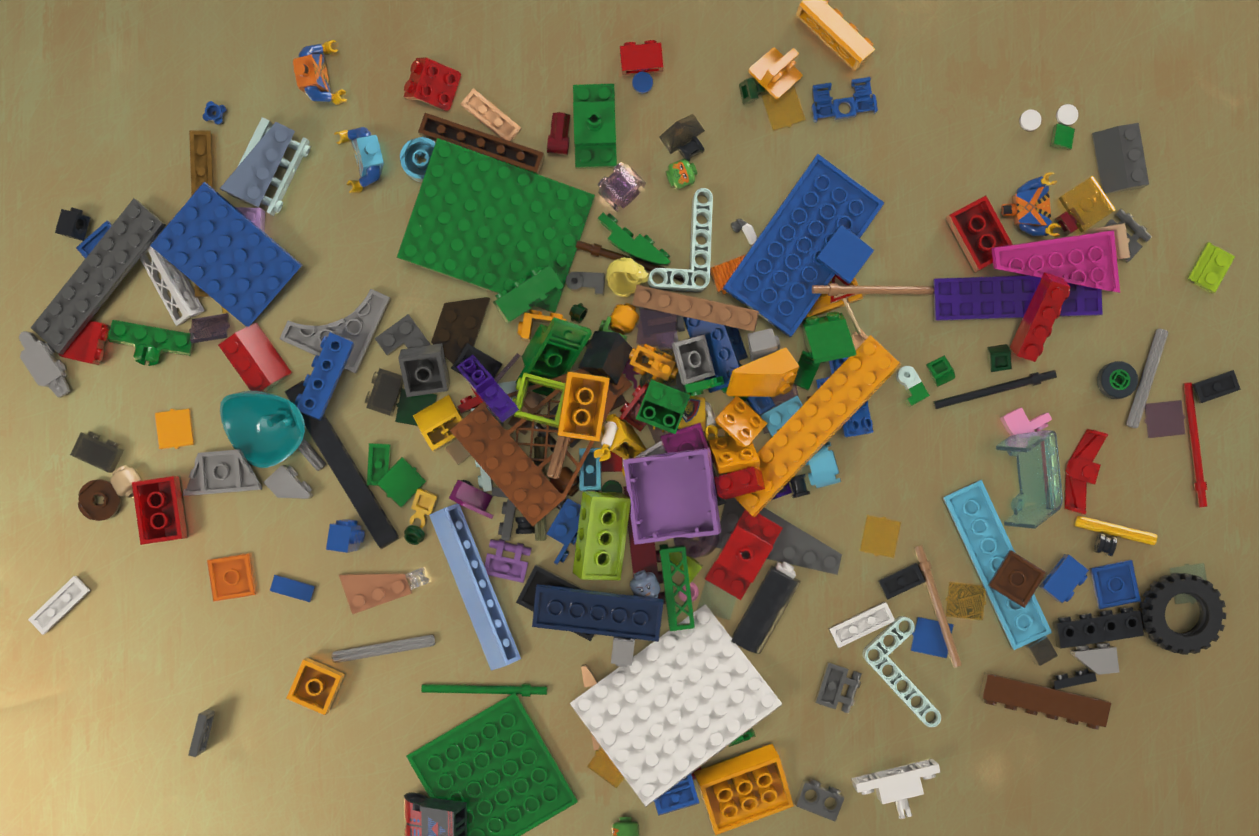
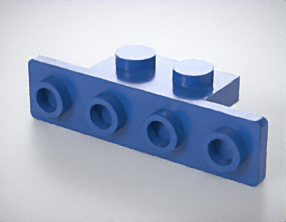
M569 498L565 501L547 532V535L564 544L554 561L557 565L559 561L564 563L569 554L566 549L570 543L574 545L577 540L581 505Z

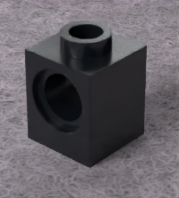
M71 207L70 211L61 209L55 233L84 241L91 217L83 215V210Z

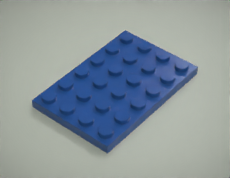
M203 182L150 245L246 327H249L302 266L299 261L206 182Z

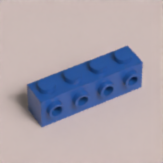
M331 332L328 337L324 336L320 347L323 348L320 356L316 355L311 365L314 367L312 374H307L304 380L303 394H298L294 403L301 413L321 421L354 347L352 341Z
M350 519L336 520V523L330 524L326 550L345 553L358 551L360 543H363L365 539V530H362L363 525H357L358 521Z

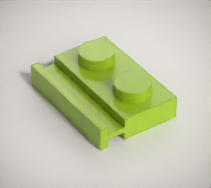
M1207 242L1187 279L1195 282V284L1207 291L1215 293L1235 256Z

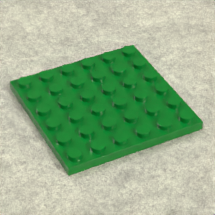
M516 693L507 696L406 755L430 798L467 802V836H521L578 803L577 797Z

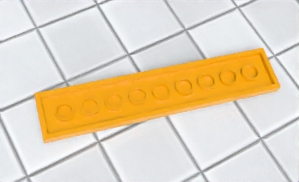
M870 335L856 349V356L849 357L757 452L760 460V467L757 469L762 472L765 489L734 498L755 517L902 364Z

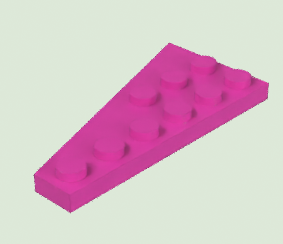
M1114 230L992 248L994 269L1042 278L1045 272L1063 278L1070 284L1120 293Z

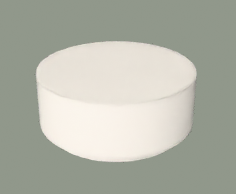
M1065 104L1058 109L1056 119L1060 124L1070 126L1078 119V110L1071 104Z
M1026 110L1020 116V126L1026 131L1036 130L1041 124L1040 114L1036 110Z

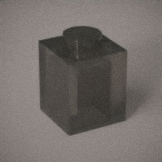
M1046 636L1025 645L1034 664L1038 666L1058 656Z

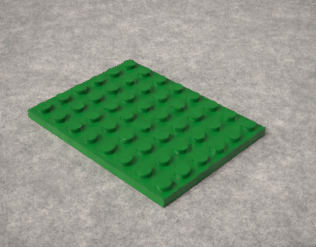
M437 138L396 258L495 293H499L504 289L507 292L514 288V282L522 277L524 280L532 276L530 272L538 266L544 268L550 265L562 284L565 285L566 277L569 274L577 250L576 244L577 241H580L595 195ZM563 288L556 290L534 306L555 313Z

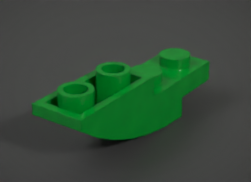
M603 212L598 217V222L612 233L607 238L608 241L625 254L659 266L668 267L671 264L669 260L670 255L662 248L658 250L654 247L653 244L655 242L648 235L643 237L639 234L633 239L634 234L626 227L623 229L616 224L618 220L610 213L606 215Z

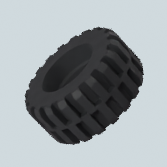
M1171 573L1169 576L1164 575L1160 577L1158 582L1154 581L1150 585L1151 589L1149 591L1146 590L1143 594L1145 600L1140 602L1139 607L1142 608L1141 620L1144 623L1142 626L1144 632L1149 634L1148 638L1162 649L1182 655L1200 653L1201 649L1211 647L1210 643L1212 641L1216 642L1220 637L1217 635L1219 630H1224L1225 625H1222V619H1226V613L1222 609L1226 607L1225 602L1220 600L1221 594L1218 589H1214L1213 584L1202 577L1186 573ZM1178 594L1193 596L1200 609L1197 624L1186 633L1174 632L1169 628L1165 619L1167 604Z

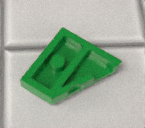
M723 376L684 384L685 393L690 392L691 396L704 394V389L724 385Z

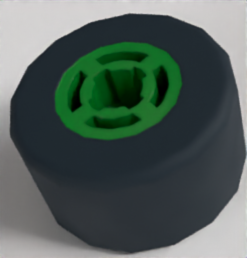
M1115 361L1105 365L1099 371L1097 385L1104 396L1111 399H1122L1130 396L1136 390L1138 375L1130 364L1123 361Z

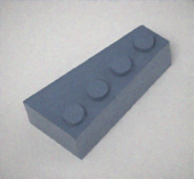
M275 122L220 187V190L258 208L295 131Z

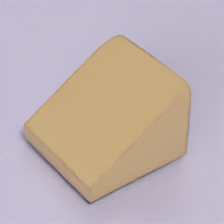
M457 439L445 448L457 465L470 456L469 452Z

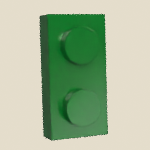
M369 443L367 485L378 486L376 483L390 470L391 444Z

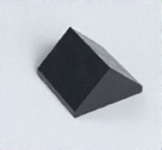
M595 331L578 368L593 375L610 378L609 382L617 385L633 348L618 332Z

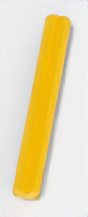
M1077 516L1075 519V526L1150 545H1155L1157 542V535L1082 516Z

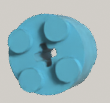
M418 137L413 140L411 139L405 143L400 152V162L403 170L411 179L417 182L423 181L435 146V142L429 138ZM425 156L426 162H422L420 164L418 158H423Z
M827 442L805 464L810 465L811 473H808L811 486L816 485V488L841 482V478L836 479V474H839L834 452L828 450V447L832 446L831 442Z

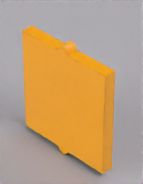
M170 409V411L155 413L159 449L173 447L179 449L181 446L194 445L190 409Z

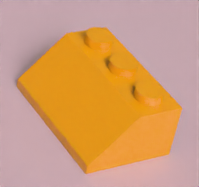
M567 371L558 436L600 441L610 378Z

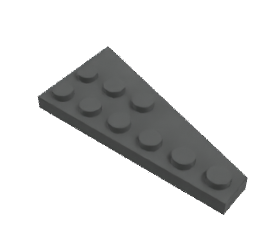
M735 498L725 500L726 504H724L720 521L721 532L717 535L716 548L722 549L745 510ZM763 508L759 512L762 516L783 527L767 559L838 575L842 554L768 509Z

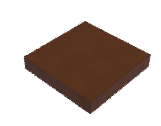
M1009 550L988 586L1025 608L1047 572L1012 550Z

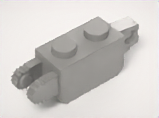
M21 332L19 341H21L25 350L21 351L20 358L39 386L49 387L58 398L68 394L70 388L65 380V377H67L64 372L66 367L61 360L55 358L53 355L54 349L48 343L38 340L34 333Z

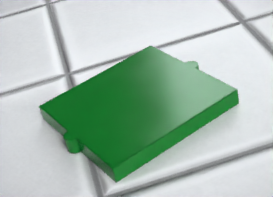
M401 457L376 484L386 493V497L391 498L399 507H402L426 480L416 471L415 467H412Z

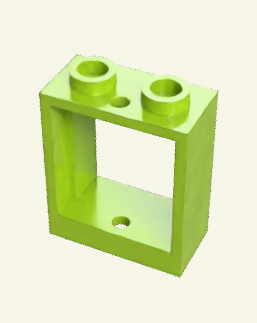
M523 373V377H519L516 385V390H519L517 398L512 400L519 410L513 415L558 428L565 383ZM529 383L562 391L555 420L522 412Z

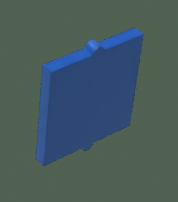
M917 617L915 630L912 633L913 640L910 651L947 658L948 649L939 622ZM948 623L949 628H950V631H951V634H952V630H953V625H954V624Z

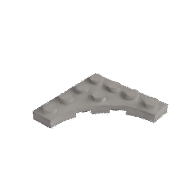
M370 289L366 298L353 313L344 319L342 318L327 325H302L288 320L280 340L313 355L320 356L323 349L320 347L324 336L328 337L331 332L354 343L344 368L357 373L390 297Z

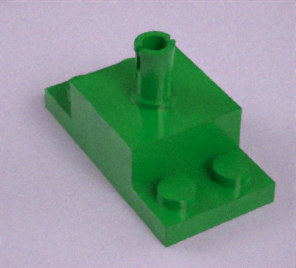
M614 84L573 85L575 168L617 167Z
M553 317L549 326L540 324L521 356L525 367L519 377L522 378L523 373L546 379H553L567 374V371L571 370L592 335L591 329ZM544 386L531 392L549 396L556 389Z

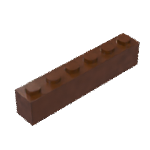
M424 113L418 130L420 137H426L435 142L439 138L539 174L545 158L543 152L428 113Z
M984 672L979 697L984 699V703L996 706L998 702L1005 704L1004 708L1016 711L1017 707L1024 708L1025 713L1037 715L1038 712L1046 714V718L1058 720V717L1066 718L1067 723L1078 725L1080 721L1087 723L1086 727L1099 730V726L1106 727L1111 702L1059 689L1055 690L1050 687Z

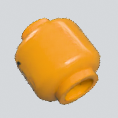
M618 304L614 307L610 315V328L612 331L622 335L633 331L639 320V315L632 304Z

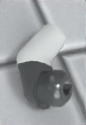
M736 219L735 222L731 223L734 232L737 233L742 230L749 244H754L758 237L752 225L743 219Z

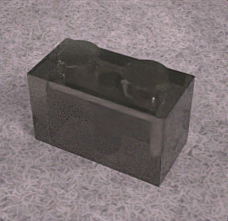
M379 368V371H375L371 383L374 384L372 392L368 391L365 399L366 408L393 416L401 388L404 384L402 375Z
M90 430L88 433L81 432L70 455L101 470L112 473L124 451L119 448V443L110 439L105 442L99 439L101 435Z

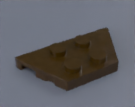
M484 297L444 303L431 343L433 345L442 343L444 355L452 364L455 363L465 343L473 347L475 346L490 298Z

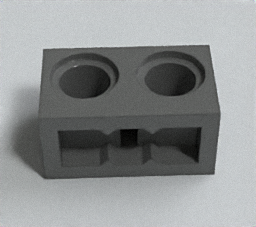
M809 779V782L803 780L794 803L799 808L836 822L844 796L840 794L841 791L831 786L826 789L821 787L820 782ZM808 790L816 792L815 797L811 800L805 798V793ZM829 797L835 799V804L832 807L824 805L825 800Z

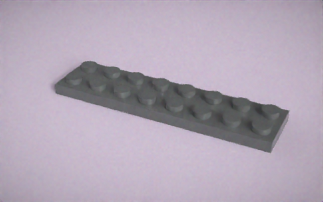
M133 198L31 326V329L57 353L63 355L166 224L137 199Z

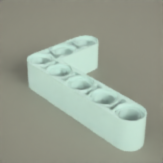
M707 188L698 189L692 199L690 268H655L648 277L650 288L664 291L702 292L708 286L710 281L713 195ZM704 195L708 202L702 204L697 200V197ZM704 216L707 219V223H698L696 217ZM703 236L706 239V243L703 245L698 244L696 237ZM695 257H703L705 264L698 265L695 262ZM657 274L662 276L663 282L660 284L655 283L652 280V276ZM681 276L684 283L677 285L674 283L673 277ZM694 278H703L705 284L703 286L696 285Z
M900 616L864 648L863 658L921 722L928 727H936L941 721L939 711L888 657L913 633L915 628L911 619ZM902 621L909 623V628L905 632L899 630V624ZM887 635H892L894 639L890 646H885L883 643L884 637ZM872 649L878 651V657L875 660H869L868 652ZM885 665L892 666L893 670L890 675H883L882 669ZM905 680L907 683L905 690L898 691L897 683ZM914 696H920L921 703L918 706H912L911 699ZM933 711L935 719L927 722L925 719L926 714Z

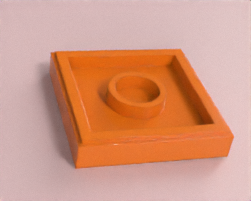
M250 553L207 560L213 602L256 595Z

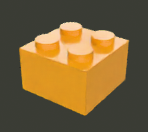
M305 658L299 667L286 699L326 715L330 711L345 674L310 658Z

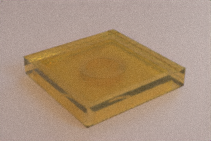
M1093 176L1058 198L1068 214H1072L1077 221L1076 226L1081 233L1115 211V208Z

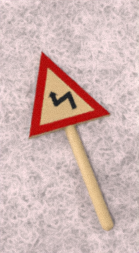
M836 274L832 278V283L849 285ZM856 294L831 296L830 304L843 299L857 333L860 334L861 330L847 300L848 297Z

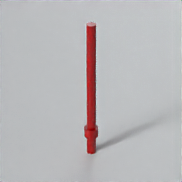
M1192 382L1183 383L1196 480L1194 490L1197 491L1199 508L1208 507L1206 490L1208 489L1207 482H1204Z

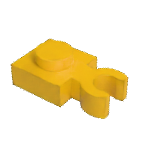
M421 488L417 489L411 509L416 510V513L411 516L410 524L414 523L415 518H419L421 520L420 528L426 525L427 518L425 515L433 513L438 498L437 494Z

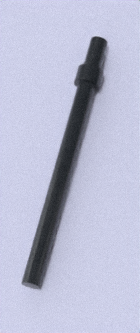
M1051 370L1040 374L1036 372L1029 374V377L933 401L934 408L939 409L1031 384L1032 386L1039 385L1042 381L1057 378L1056 371Z

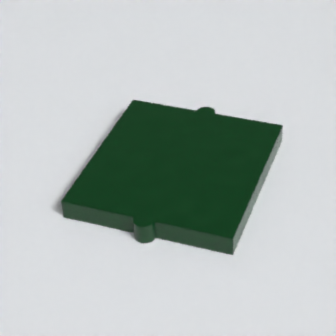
M401 388L399 403L396 404L398 409L395 422L418 426L413 415L435 403L437 395L425 394L407 397L405 389Z

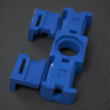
M871 78L852 79L851 87L855 89L853 97L835 100L829 94L832 86L831 83L813 85L814 103L811 106L813 121L817 123V119L835 117V120L856 117V113L870 111L876 114L878 107L876 96L871 91ZM828 88V90L817 91L818 89ZM847 103L850 106V112L847 114L841 113L839 105Z

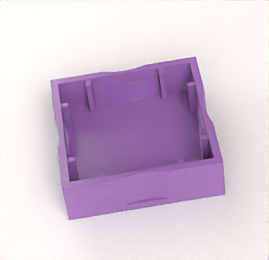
M710 448L632 457L623 460L626 486L631 500L630 515L634 544L665 541L675 537L693 538L718 535L721 532Z

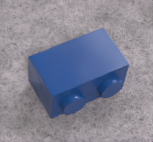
M1064 554L1039 587L1060 603L1068 602L1074 595L1073 590L1075 587L1082 585L1087 579L1086 574L1089 570L1069 554Z

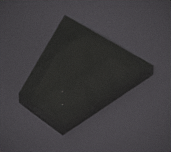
M691 114L676 121L659 138L669 153L672 154L678 150V146H684L692 140L693 136L697 137L705 130L694 114Z

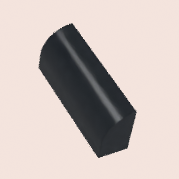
M771 565L733 633L731 642L750 652L760 654L801 581L796 578L792 579Z

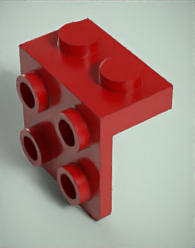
M427 57L416 58L411 65V75L405 83L403 97L409 100L423 101L444 111L450 110L461 73Z
M89 321L64 354H59V356L99 365L103 359V347L108 338L109 325Z

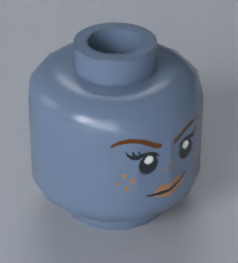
M641 570L636 572L634 578L630 581V587L634 596L658 598L661 588L654 573Z

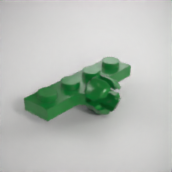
M112 320L107 338L109 342L134 346L135 352L133 357L135 361L142 365L149 361L148 366L158 364L159 357L163 352L191 356L194 345L192 341H195L193 339L194 334Z

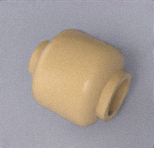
M122 466L112 472L113 476L110 479L114 490L118 496L133 497L132 482L141 481L139 475L132 467Z

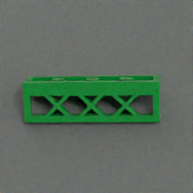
M668 544L659 545L669 630L693 629L695 625L685 545L668 547ZM682 551V560L678 565L670 561L669 553ZM677 570L685 577L680 585L672 581V576ZM679 591L687 596V600L682 606L675 602L674 599ZM683 611L689 616L690 623L677 625V617Z

